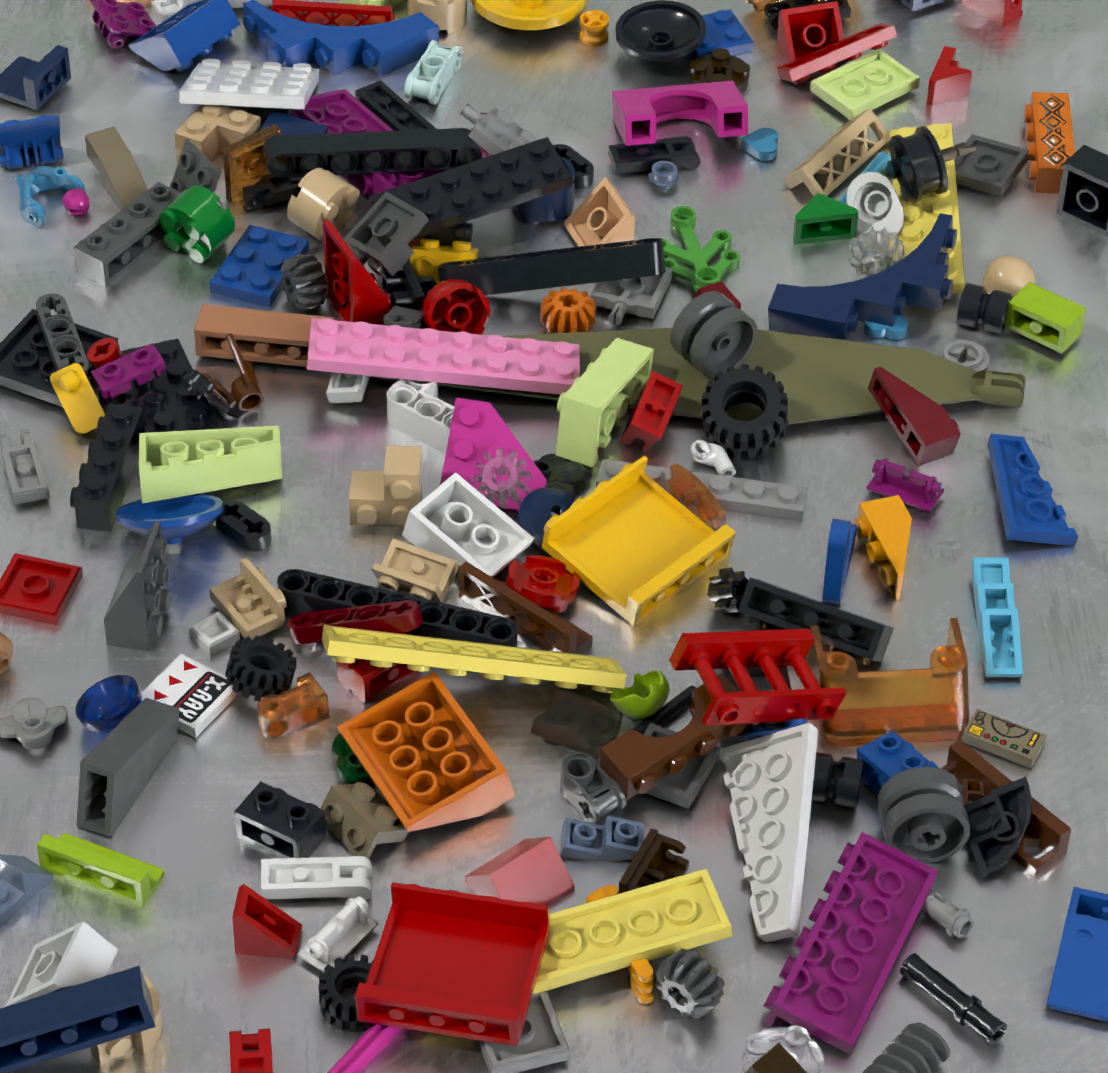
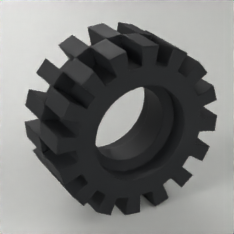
M255 636L254 641L250 637H246L243 639V642L239 640L232 647L225 672L226 682L228 685H233L232 690L236 693L242 690V697L248 699L252 695L255 696L254 701L261 702L262 697H265L266 702H273L274 697L280 700L290 690L297 666L296 657H292L293 652L290 649L284 651L285 645L281 642L274 645V639L268 638L267 642H264L261 636Z
M354 954L347 955V962L344 963L341 957L334 960V967L328 964L324 968V974H320L318 985L320 1011L322 1016L326 1015V1021L330 1025L336 1020V1028L343 1031L345 1025H349V1032H357L356 1026L362 1025L363 1031H367L370 1028V1023L358 1021L356 1000L340 995L345 989L358 987L359 983H366L373 961L368 963L367 955L361 954L360 961L354 960Z

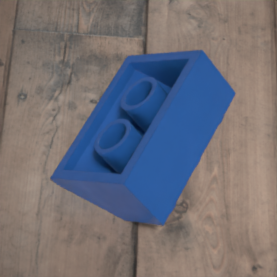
M199 0L181 8L129 44L131 51L162 71L176 68L179 72L193 64L192 58L195 56L199 58L213 50L211 46L213 43L219 44L232 37L231 31L239 26L240 22L228 0Z

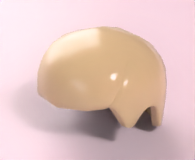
M1004 255L995 258L988 266L983 277L982 286L986 288L988 294L994 290H1001L1016 295L1028 282L1035 284L1036 276L1031 265L1022 258Z

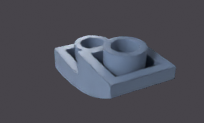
M607 816L604 824L600 825L566 817L562 825L560 857L590 861L633 859L644 841V823Z

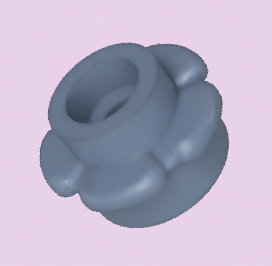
M669 161L656 162L652 166V172L649 173L648 179L659 189H669L679 181L677 167Z

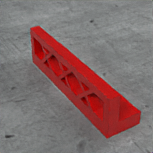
M294 0L272 1V11L292 19L313 24L364 26L395 21V14H392L391 6Z

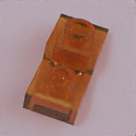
M677 463L671 465V478L667 482L674 498L681 497L686 507L699 501V503L695 504L697 513L704 523L709 521L714 531L725 525L726 515L710 490L684 467Z

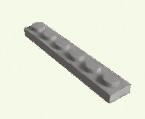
M602 459L596 487L603 480L609 481L615 477L628 462ZM646 465L645 473L683 505L796 521L803 520L807 500V487Z

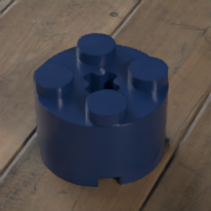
M562 157L564 165L572 176L573 186L512 206L513 210L523 217L524 223L537 225L540 222H550L558 219L565 220L572 214L574 207L575 169L569 160Z

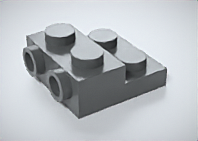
M385 192L345 236L344 240L363 265L368 261L367 265L380 277L385 272L394 276L414 253L408 244L419 234L429 219L422 211Z

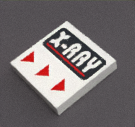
M180 654L135 700L136 707L145 698H149L179 708L178 729L196 738L241 691L237 693L233 691V685H228L225 675Z

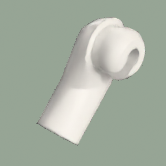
M697 440L692 444L691 454L699 464L715 468L719 475L735 476L736 470L722 446L707 443L704 440Z

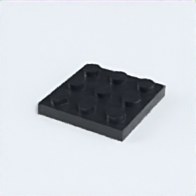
M32 309L0 343V385L63 407L50 382V376L56 372L38 321L37 310ZM74 323L86 357L89 348L101 339L114 338L118 343V338ZM56 328V329H53L52 332H56V333H57V332H63V331H66L67 329H66V328ZM63 349L59 351V353L66 354L71 353L75 350ZM88 360L91 380L93 378L91 371L95 370L96 366H93Z

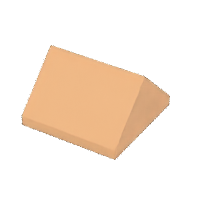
M606 177L563 222L578 247L634 240L635 216L611 181Z

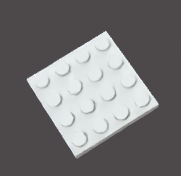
M204 59L202 63L197 64L180 89L179 103L305 109L319 82V69L311 68L310 64L305 63L294 64L293 67H281V63L265 62L263 66H253L251 62L244 60L233 61L232 64H220V60Z

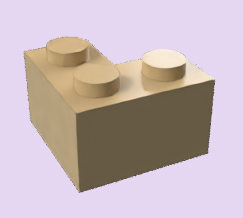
M202 104L174 133L177 163L179 162V156L185 140L189 139L211 162L221 155L247 164L259 151L256 137L261 130V117L229 106Z
M386 445L384 471L352 470L349 494L350 525L405 526L409 511L422 501L421 446Z

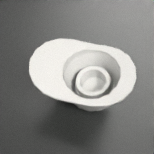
M878 172L860 174L851 182L847 190L846 199L847 204L856 208L859 212L857 230L862 238L871 244L882 245L889 243L898 236L904 221L903 208L892 183L884 175Z

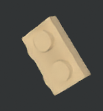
M392 539L382 563H374L371 570L376 576L378 584L387 590L397 592L399 588L410 592L411 596L443 603L458 571L459 564L456 560Z
M247 558L239 561L240 575L210 588L209 591L211 601L240 631V634L244 638L250 637L253 640L255 636H262L285 625L284 608L287 607V603L281 590L278 588L274 589L267 581L263 570L260 567H255Z

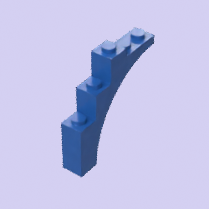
M255 0L243 3V25L245 29L257 37L266 47H269L267 55L270 62L281 63V67H293L294 64L298 63L312 64L317 62L332 75H337L364 63L382 77L421 59V56L425 53L432 40L439 43V26L421 12L381 24L328 26L307 23L283 16L269 10Z

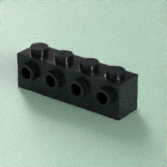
M109 403L105 416H100L97 424V437L89 443L87 463H82L80 467L79 484L77 487L72 488L70 494V507L75 508L77 528L112 532L116 521V511L122 505L139 458V433H145L143 407Z
M751 577L738 612L750 616L749 623L765 629H769L770 624L781 627L783 630L810 629L815 640H817L815 647L836 654L837 648L850 652L848 659L867 666L870 665L871 660L883 661L894 627Z

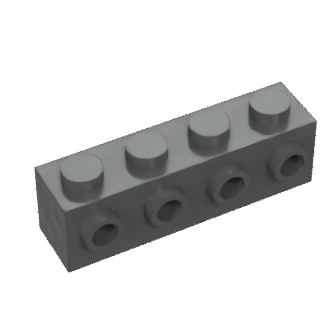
M160 182L144 192L140 197L73 247L76 272L107 287L164 242L163 238L166 235L162 229L159 214L181 193Z

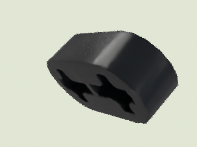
M553 145L561 160L563 157L574 166L575 188L584 189L591 186L594 178L592 163L568 145Z
M238 500L223 501V511L215 520L219 531L249 551H260L271 544V526L267 519Z

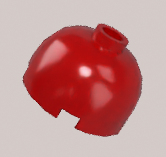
M448 279L436 284L425 297L422 308L423 321L426 328L448 332H467L482 335L486 329L484 324L487 316L490 318L491 312L489 301L484 293L477 286L463 279Z

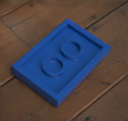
M249 225L210 280V293L270 308L283 289V283L280 280L282 277L280 270L284 260L298 254H306L309 250V240Z

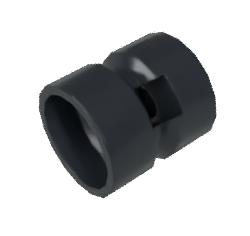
M966 283L958 307L957 324L976 328L979 324H982L984 330L1002 335L1006 328L1008 303L1013 298V294L1001 290H994L987 294L985 287Z
M816 752L811 801L825 803L828 799H833L836 806L856 809L864 760L843 756L839 761H835L831 754Z

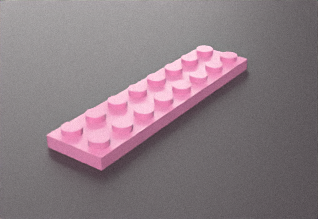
M311 318L307 370L562 394L571 388L577 377H580L579 344H570L563 341L549 342L532 338L519 339L502 337L500 335L489 336L469 334L467 332L438 331L431 328L418 329L401 327L399 325L387 326L368 324L366 322L336 321L330 318Z

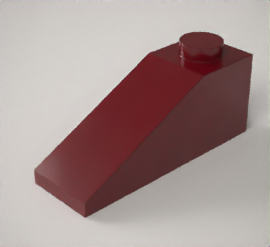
M881 366L875 368L868 390L918 466L953 454L961 433L957 422L950 418L944 407Z

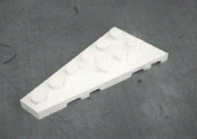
M811 723L802 724L719 750V758L725 763L726 774L723 775L725 786L730 789L732 796L730 810L738 848L744 854L746 862L743 872L745 879L750 882L752 896L749 900L757 937L766 943L799 935L818 729Z

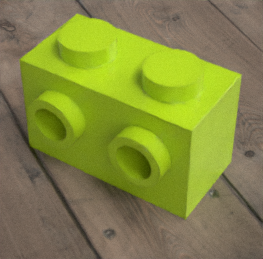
M1028 282L1009 301L1005 327L1062 354L1082 334L1086 308Z

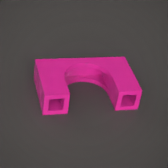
M733 81L612 91L613 121L626 146L657 143L656 124L671 119H694L706 122L712 127L718 138L748 135V104Z

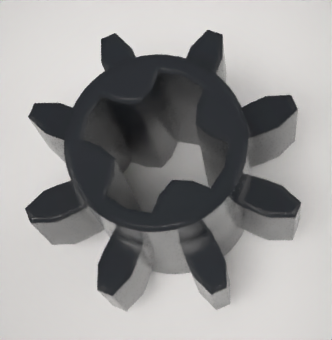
M732 567L719 569V576L709 578L710 584L707 596L715 604V610L726 609L727 613L738 612L749 580L745 577L744 571L734 572Z

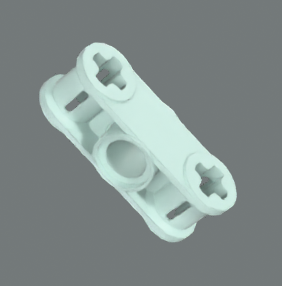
M432 40L413 71L407 76L404 88L405 98L412 99L417 97L429 100L430 104L436 105L450 80L460 69L463 58L462 46L456 45L453 48L439 45L438 41Z

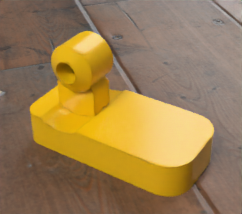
M73 363L52 373L50 382L74 431L79 435H87L97 430L98 420L100 416L104 417L105 413L81 365Z

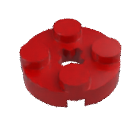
M539 555L526 556V561L517 564L518 559L512 561L508 569L506 585L538 606L547 607L553 612L566 611L568 604L575 600L580 580L575 571L573 576L565 571L566 565L563 562Z

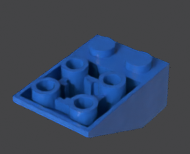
M1073 887L1046 1005L1047 1008L1108 1022V894Z

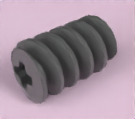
M919 1022L908 1024L902 1030V1033L892 1041V1044H889L863 1073L935 1072L940 1068L941 1062H945L950 1057V1049L943 1037L934 1029Z

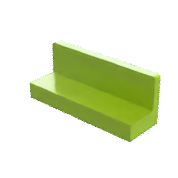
M63 833L59 838L44 834L37 843L40 866L53 875L140 907L146 905L165 877L163 868L67 833Z

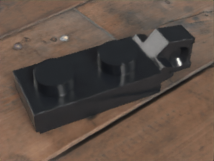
M271 174L260 176L259 182L242 188V202L247 210L262 208L264 205L286 202L290 200L292 195L297 198L302 189L297 185L303 177L277 178Z

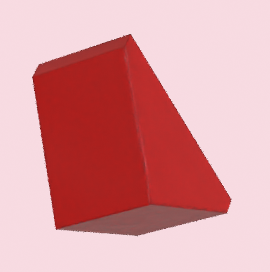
M245 884L241 885L238 888L232 916L235 954L287 959L295 957L297 955L302 924Z

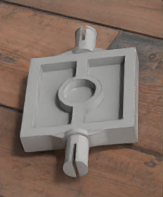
M467 103L459 113L474 124L473 130L468 137L491 155L538 140L532 132L524 130L515 123L509 113L499 110L496 106L488 114L481 115Z
M665 267V273L655 276L597 282L590 298L594 299L596 306L612 310L608 320L613 325L615 321L616 325H620L625 313L653 319L672 280V269Z

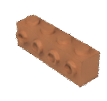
M202 304L194 328L196 355L234 359L226 335L231 333L245 361L307 367L311 318H330L334 320V317Z

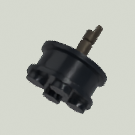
M921 126L916 128L915 134L903 138L901 135H895L891 137L890 141H888L891 160L887 162L891 177L893 179L897 178L904 200L917 203L922 200L925 194L931 192L936 194L945 193L948 188L945 162L976 152V146H966L963 142L954 145V147L951 146L940 150L931 131L927 127Z

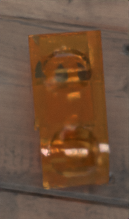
M310 672L297 677L296 687L283 692L281 695L266 696L259 701L257 713L261 734L270 739H280L330 718L328 695Z

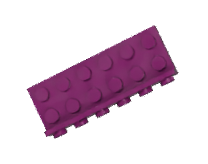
M346 89L313 95L310 97L305 109H288L287 114L324 124L328 128L327 134L394 131ZM442 171L340 176L349 184L359 189L360 194L370 201L369 196Z
M861 832L855 845L847 842L837 862L844 866L841 873L833 870L823 889L824 892L830 895L826 901L818 898L808 918L815 922L812 930L805 926L802 929L793 947L800 951L797 959L789 955L778 976L785 980L782 988L774 985L763 1007L770 1010L764 1024L771 1027L777 1016L849 1055L939 873L934 868L864 832Z

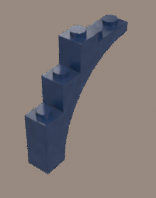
M940 213L930 233L915 250L900 262L877 274L857 281L831 286L801 287L777 284L768 306L769 330L847 340L850 332L855 333L858 321H869L893 327L897 315H903L905 305L940 311L944 299H950L953 289V280L948 279L949 254L947 253L948 248H954L957 239V230L953 229V215Z

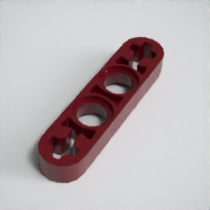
M407 600L306 612L291 618L287 622V628L293 643L309 644L322 642L324 625L404 633L419 627L423 622V618L417 602Z

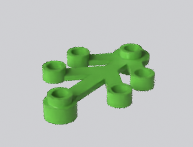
M678 206L671 211L670 225L675 233L681 235L687 249L672 245L666 239L661 238L665 267L672 269V278L679 277L691 282L692 289L697 292L698 288L719 281L723 282L722 276L727 271H734L739 268L740 254L737 251L728 250L731 247L732 240L730 232L726 230L715 231L712 239L701 250L693 230L696 226L695 210L688 206ZM718 251H723L720 260L713 267L707 265ZM669 256L694 267V270L678 265L675 260L666 257Z

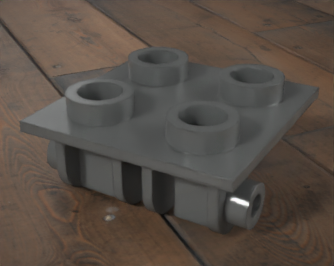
M186 139L170 188L182 193L193 185H199L215 193L222 171L189 139ZM218 201V205L223 209V204Z

